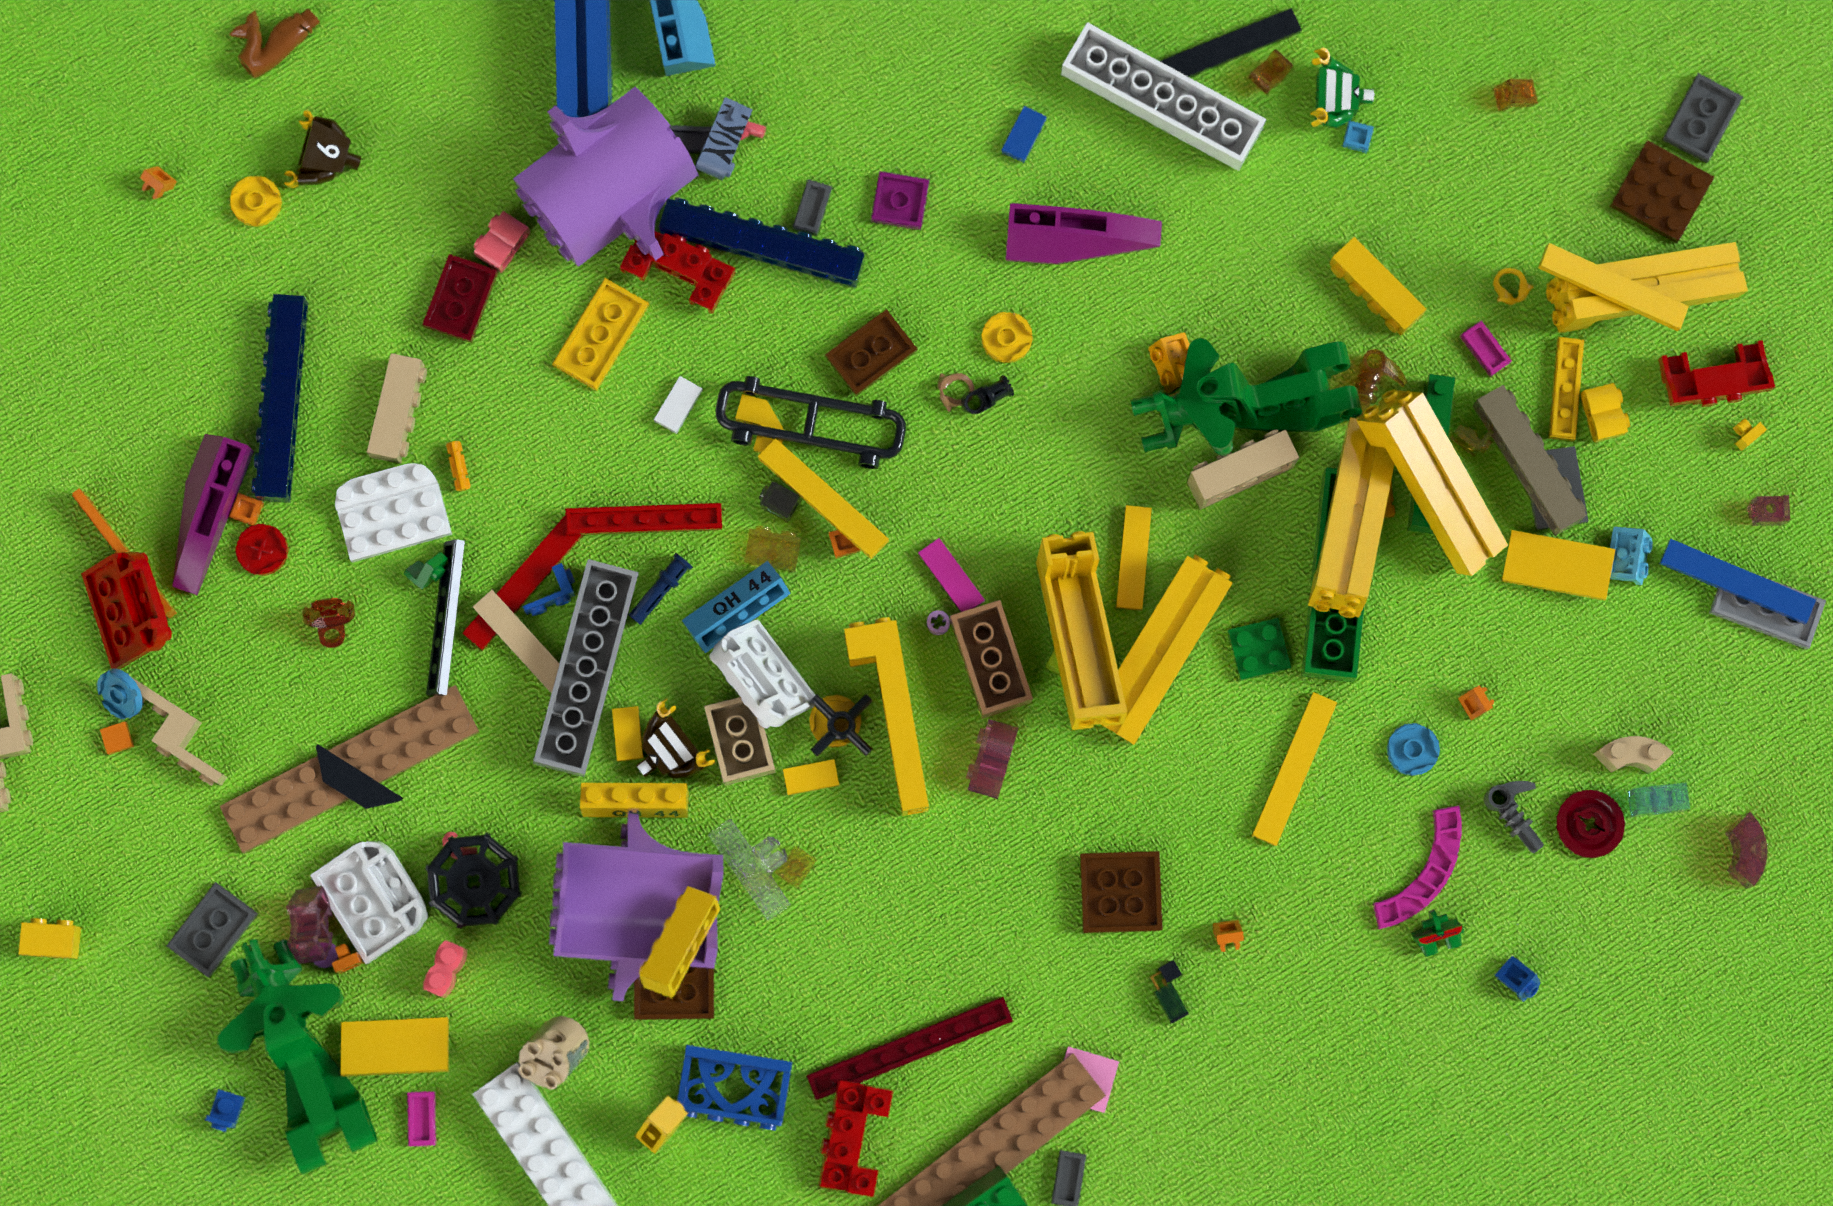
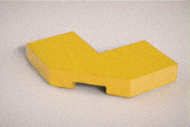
M742 394L735 418L737 421L784 430L767 400ZM757 436L753 450L761 453L774 439Z

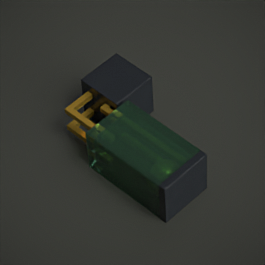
M1174 960L1158 968L1159 972L1150 977L1157 989L1153 994L1170 1024L1189 1015L1173 984L1167 985V983L1182 975ZM1159 974H1161L1163 978L1161 981L1164 984V987L1161 989L1154 979Z

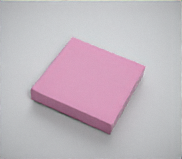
M1068 1046L1064 1060L1074 1053L1106 1095L1090 1109L1105 1113L1119 1061Z

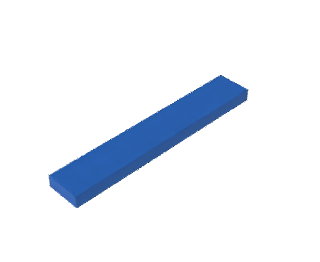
M1673 539L1668 541L1659 563L1804 625L1807 624L1816 602L1814 598Z

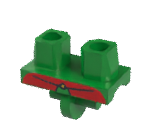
M1434 909L1428 911L1429 919L1421 921L1423 928L1411 932L1413 940L1419 945L1425 957L1438 953L1436 941L1444 939L1448 949L1461 947V934L1465 933L1463 925L1459 924L1456 918L1449 920L1447 914L1438 916Z

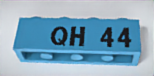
M766 561L682 621L704 653H706L727 633L751 622L791 593L779 574Z

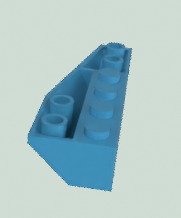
M650 0L666 76L716 66L706 17L698 1Z

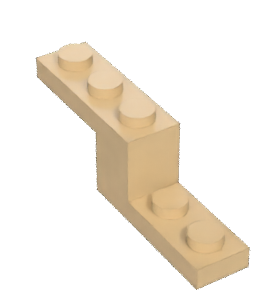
M13 674L1 675L9 727L0 728V760L31 753L30 746L33 745L32 734L30 730H27L25 721L29 719L26 705L22 704L21 695H24V686L22 680H18V677ZM0 762V812L9 811L8 803L11 802L9 790L4 786L3 778H6V768L3 762Z
M133 678L141 691L143 703L145 700L153 703L152 710L163 717L169 714L151 740L158 745L155 750L168 758L171 754L180 759L177 764L189 772L193 768L201 773L199 778L212 786L216 782L222 786L227 776L185 750L202 722Z

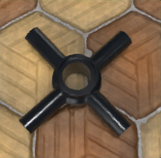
M816 694L810 702L828 719V732L810 749L812 753L818 757L835 739H848L865 756L870 754L873 748L855 732V719L873 700L865 694L848 712H835ZM839 719H845L849 723L848 729L844 732H839L834 728V723Z

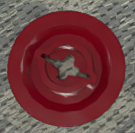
M1583 790L1572 794L1559 807V812L1556 816V829L1559 839L1563 842L1565 848L1583 858H1598L1609 854L1619 845L1624 835L1625 820L1620 806L1612 797L1597 790ZM1595 819L1593 824L1598 829L1592 828L1587 831L1585 829L1586 824L1582 820Z

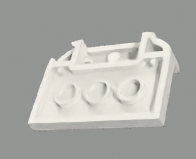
M409 463L347 481L337 489L335 508L338 512L352 563L452 535L439 483L433 473L422 464Z
M758 619L727 633L710 653L711 661L719 667L727 682L734 687L740 695L742 702L749 707L763 728H769L770 726L780 727L787 720L814 707L810 702L815 696L814 692Z
M369 841L355 844L310 875L365 964L371 963L410 935L416 934L428 918L422 896L393 850L383 842Z

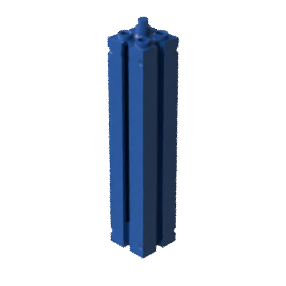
M555 0L557 107L564 115L569 117L590 116L612 104L610 0Z

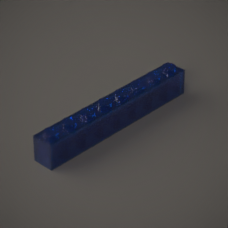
M683 198L667 199L659 225L660 233L663 235L665 233L670 236L677 234L692 243L857 288L865 262V253L861 252V249L856 246L847 245V247H842L831 239L823 238L821 241L813 239L812 235L799 231L797 234L788 232L787 228L780 225L766 226L758 219L738 218L737 214L730 211L719 213L708 205L700 204L699 207L691 205L689 201Z
M273 294V301L268 303V317H271L270 327L266 328L265 339L266 342H269L268 352H264L263 355L266 377L261 379V392H264V400L259 403L258 412L262 422L261 427H258L256 432V441L260 443L259 453L254 455V467L257 468V477L252 480V493L260 501L291 503L308 301L304 296Z

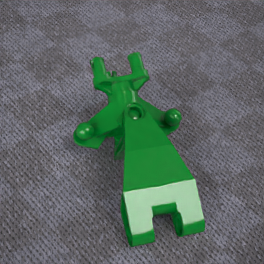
M1197 338L1188 347L1179 391L1169 394L1164 389H1160L1151 395L1130 400L1134 416L1157 410V412L1161 413L1165 426L1164 432L1141 437L1145 453L1168 447V449L1176 448L1183 426L1188 425L1194 427L1207 440L1216 454L1226 456L1233 449L1232 440L1235 428L1270 432L1273 430H1278V432L1284 430L1287 432H1317L1349 421L1350 417L1357 418L1362 414V407L1356 387L1343 386L1331 390L1329 387L1328 379H1331V376L1344 372L1351 367L1346 344L1342 341L1304 349L1296 363L1286 371L1262 384L1249 385L1236 363H1228L1211 372L1220 355L1207 339Z
M253 939L249 940L250 945L247 942L241 945L246 958L237 959L230 966L238 982L236 987L239 995L254 997L255 999L218 1034L217 1043L226 1052L238 1053L239 1051H249L255 1038H265L267 1054L280 1071L284 1070L288 1121L285 1135L301 1174L304 1175L327 1164L321 1146H323L322 1139L342 1131L353 1153L378 1142V1138L363 1096L347 1076H341L340 1067L306 1027V1018L310 1015L315 1014L324 1018L332 1009H338L342 1005L344 998L341 990L332 983L290 986V982L302 971L300 961L294 956L289 939L280 940L273 945L280 965L270 964L268 960H264L258 940Z

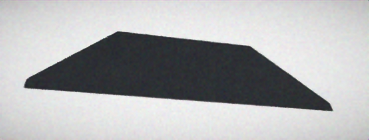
M317 744L316 750L324 783L365 809L402 801L403 797Z

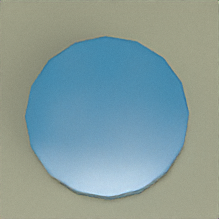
M111 669L100 675L97 681V691L99 695L102 693L104 707L119 719L132 718L137 715L142 709L143 698L133 678L120 669Z
M1416 723L1405 724L1396 729L1390 736L1386 748L1388 759L1393 768L1409 776L1422 775L1432 769L1440 753L1439 742L1435 734L1430 729Z

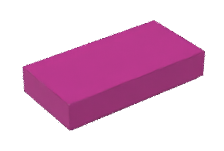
M1482 320L1460 335L1461 340L1489 377L1512 362Z
M435 1091L407 1092L408 1146L436 1145Z

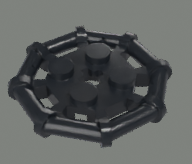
M490 833L455 838L453 836L449 837L448 842L430 864H426L425 867L428 875L429 905L431 907L434 906L460 929L467 926L499 924L502 916L516 899L522 896L519 883L518 856L513 855L494 840ZM480 846L478 854L463 855L461 847ZM487 848L503 861L496 865L486 857ZM453 852L458 859L449 870L442 868V864ZM505 868L508 870L509 887L501 886L500 870ZM477 874L480 877L478 881L481 885L479 887L476 885L469 887L467 885L469 883L467 876ZM438 875L446 876L447 892L440 894ZM499 892L505 894L504 899L494 910L490 902ZM451 897L463 907L461 912L458 913L445 900ZM485 908L486 914L467 916L468 909Z

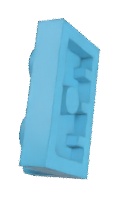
M1613 527L1610 548L1616 550L1610 579L1633 581L1636 585L1643 584V578H1646L1648 575L1647 554L1651 553L1653 544L1652 538L1644 529Z

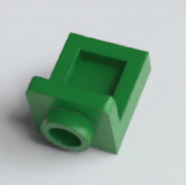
M440 552L425 564L421 561L415 562L405 569L403 574L423 590L443 576L445 573L443 567L448 558Z

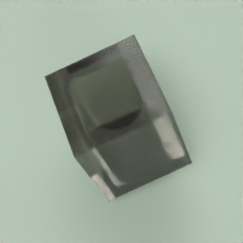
M774 481L770 487L766 485L759 496V499L762 500L760 505L763 510L787 523L801 501L798 494Z

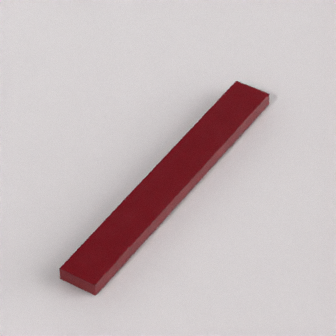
M1003 996L806 1075L817 1101L836 1093L838 1079L857 1083L864 1082L1011 1023L1013 1019Z

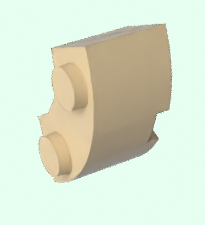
M1640 736L1616 739L1593 753L1611 773L1621 767L1632 766L1640 768L1647 774L1655 771L1673 754L1662 743Z

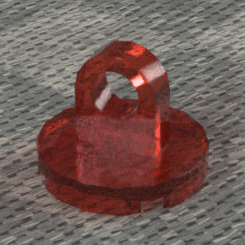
M339 598L314 601V603H311V608L306 606L302 611L303 622L310 627L317 628L320 643L328 648H335L343 643L345 639L344 624L354 619L356 614L355 606L351 601L347 600V603H343L342 599ZM330 629H335L339 632L338 636L334 639H327L324 634Z

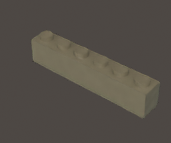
M1502 385L1477 399L1472 407L1531 500L1537 506L1554 536H1557L1581 522L1587 516L1585 513L1586 508L1579 498H1575L1571 491L1572 486L1565 476L1562 477L1559 473L1555 458L1552 455H1548L1543 447L1544 442L1540 435L1534 433L1529 426L1530 420L1526 413L1521 412L1515 404L1516 398L1510 390H1506L1505 386Z

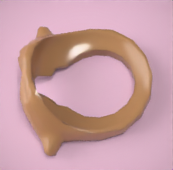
M940 373L937 387L940 390L941 402L948 412L951 411L952 407L961 406V400L944 395L943 389H946L953 381L962 380L968 384L969 391H974L972 380L962 373L949 376ZM973 395L969 397L967 404L972 399Z

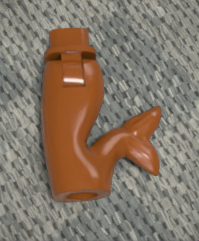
M309 8L301 14L296 12L293 16L281 20L273 28L265 47L262 49V35L256 11H252L247 16L245 24L236 26L230 32V36L247 39L245 47L237 57L245 70L255 79L281 63L306 39L308 33L310 35L313 33L312 29L320 24V21Z

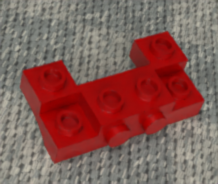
M654 231L655 238L664 254L657 260L649 253L644 255L636 244L637 240H635L633 246L630 245L619 267L621 272H629L644 282L653 265V267L694 285L695 288L689 298L690 304L694 306L695 304L708 309V312L711 314L714 313L736 272L734 267L713 258L707 248L698 244L694 247L686 243L687 240L677 234L670 236L666 233L663 235Z
M1763 340L1749 345L1737 344L1734 347L1737 363L1698 368L1692 371L1690 370L1687 352L1671 357L1662 355L1658 361L1663 384H1666L1670 407L1693 403V405L1702 404V407L1717 405V401L1727 400V403H1736L1742 401L1745 395L1772 391L1775 388V383L1767 362Z
M838 1079L832 1112L828 1111L825 1127L829 1128L828 1136L823 1138L820 1154H824L818 1184L820 1187L874 1197L879 1170L877 1168L860 1166L858 1163L867 1114L889 1117L893 1096L892 1089Z

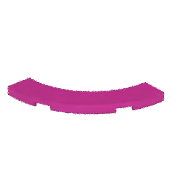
M1459 806L1432 811L1434 837L1428 860L1417 878L1402 892L1384 901L1373 903L1378 930L1396 925L1417 914L1440 893L1447 883L1456 864L1460 848L1462 822Z

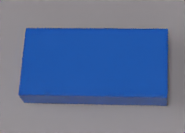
M1024 106L1001 152L1025 163L1047 117Z

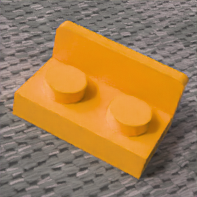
M1185 332L1161 338L1149 347L1150 357L1160 376V382L1169 394L1181 388L1188 347L1190 345Z

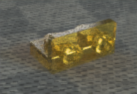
M763 526L749 529L744 563L761 566L768 561L774 569L796 572L801 546V538L796 537V533L790 531H781V534L772 533L770 528Z

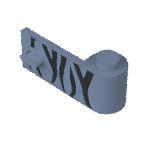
M724 97L708 138L695 164L696 169L720 180H723L725 176L730 177L735 166L731 161L753 109Z

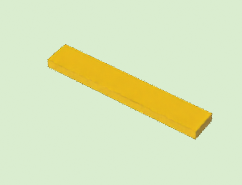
M1551 243L1546 245L1538 266L1539 269L1675 331L1681 329L1689 306Z
M776 438L758 455V459L870 559L889 542L888 537Z
M1315 692L1312 693L1253 831V837L1277 846L1337 702Z

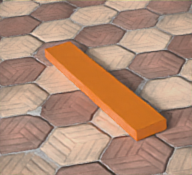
M80 488L73 492V498L116 553L130 552L87 494ZM157 587L166 617L172 618L177 612Z

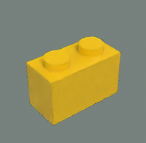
M31 918L30 923L22 922L18 954L34 957L78 959L81 927L73 926V921L57 920V925L47 924V919Z
M667 1096L648 1116L635 1137L656 1154L676 1132L688 1113L680 1102L672 1100Z

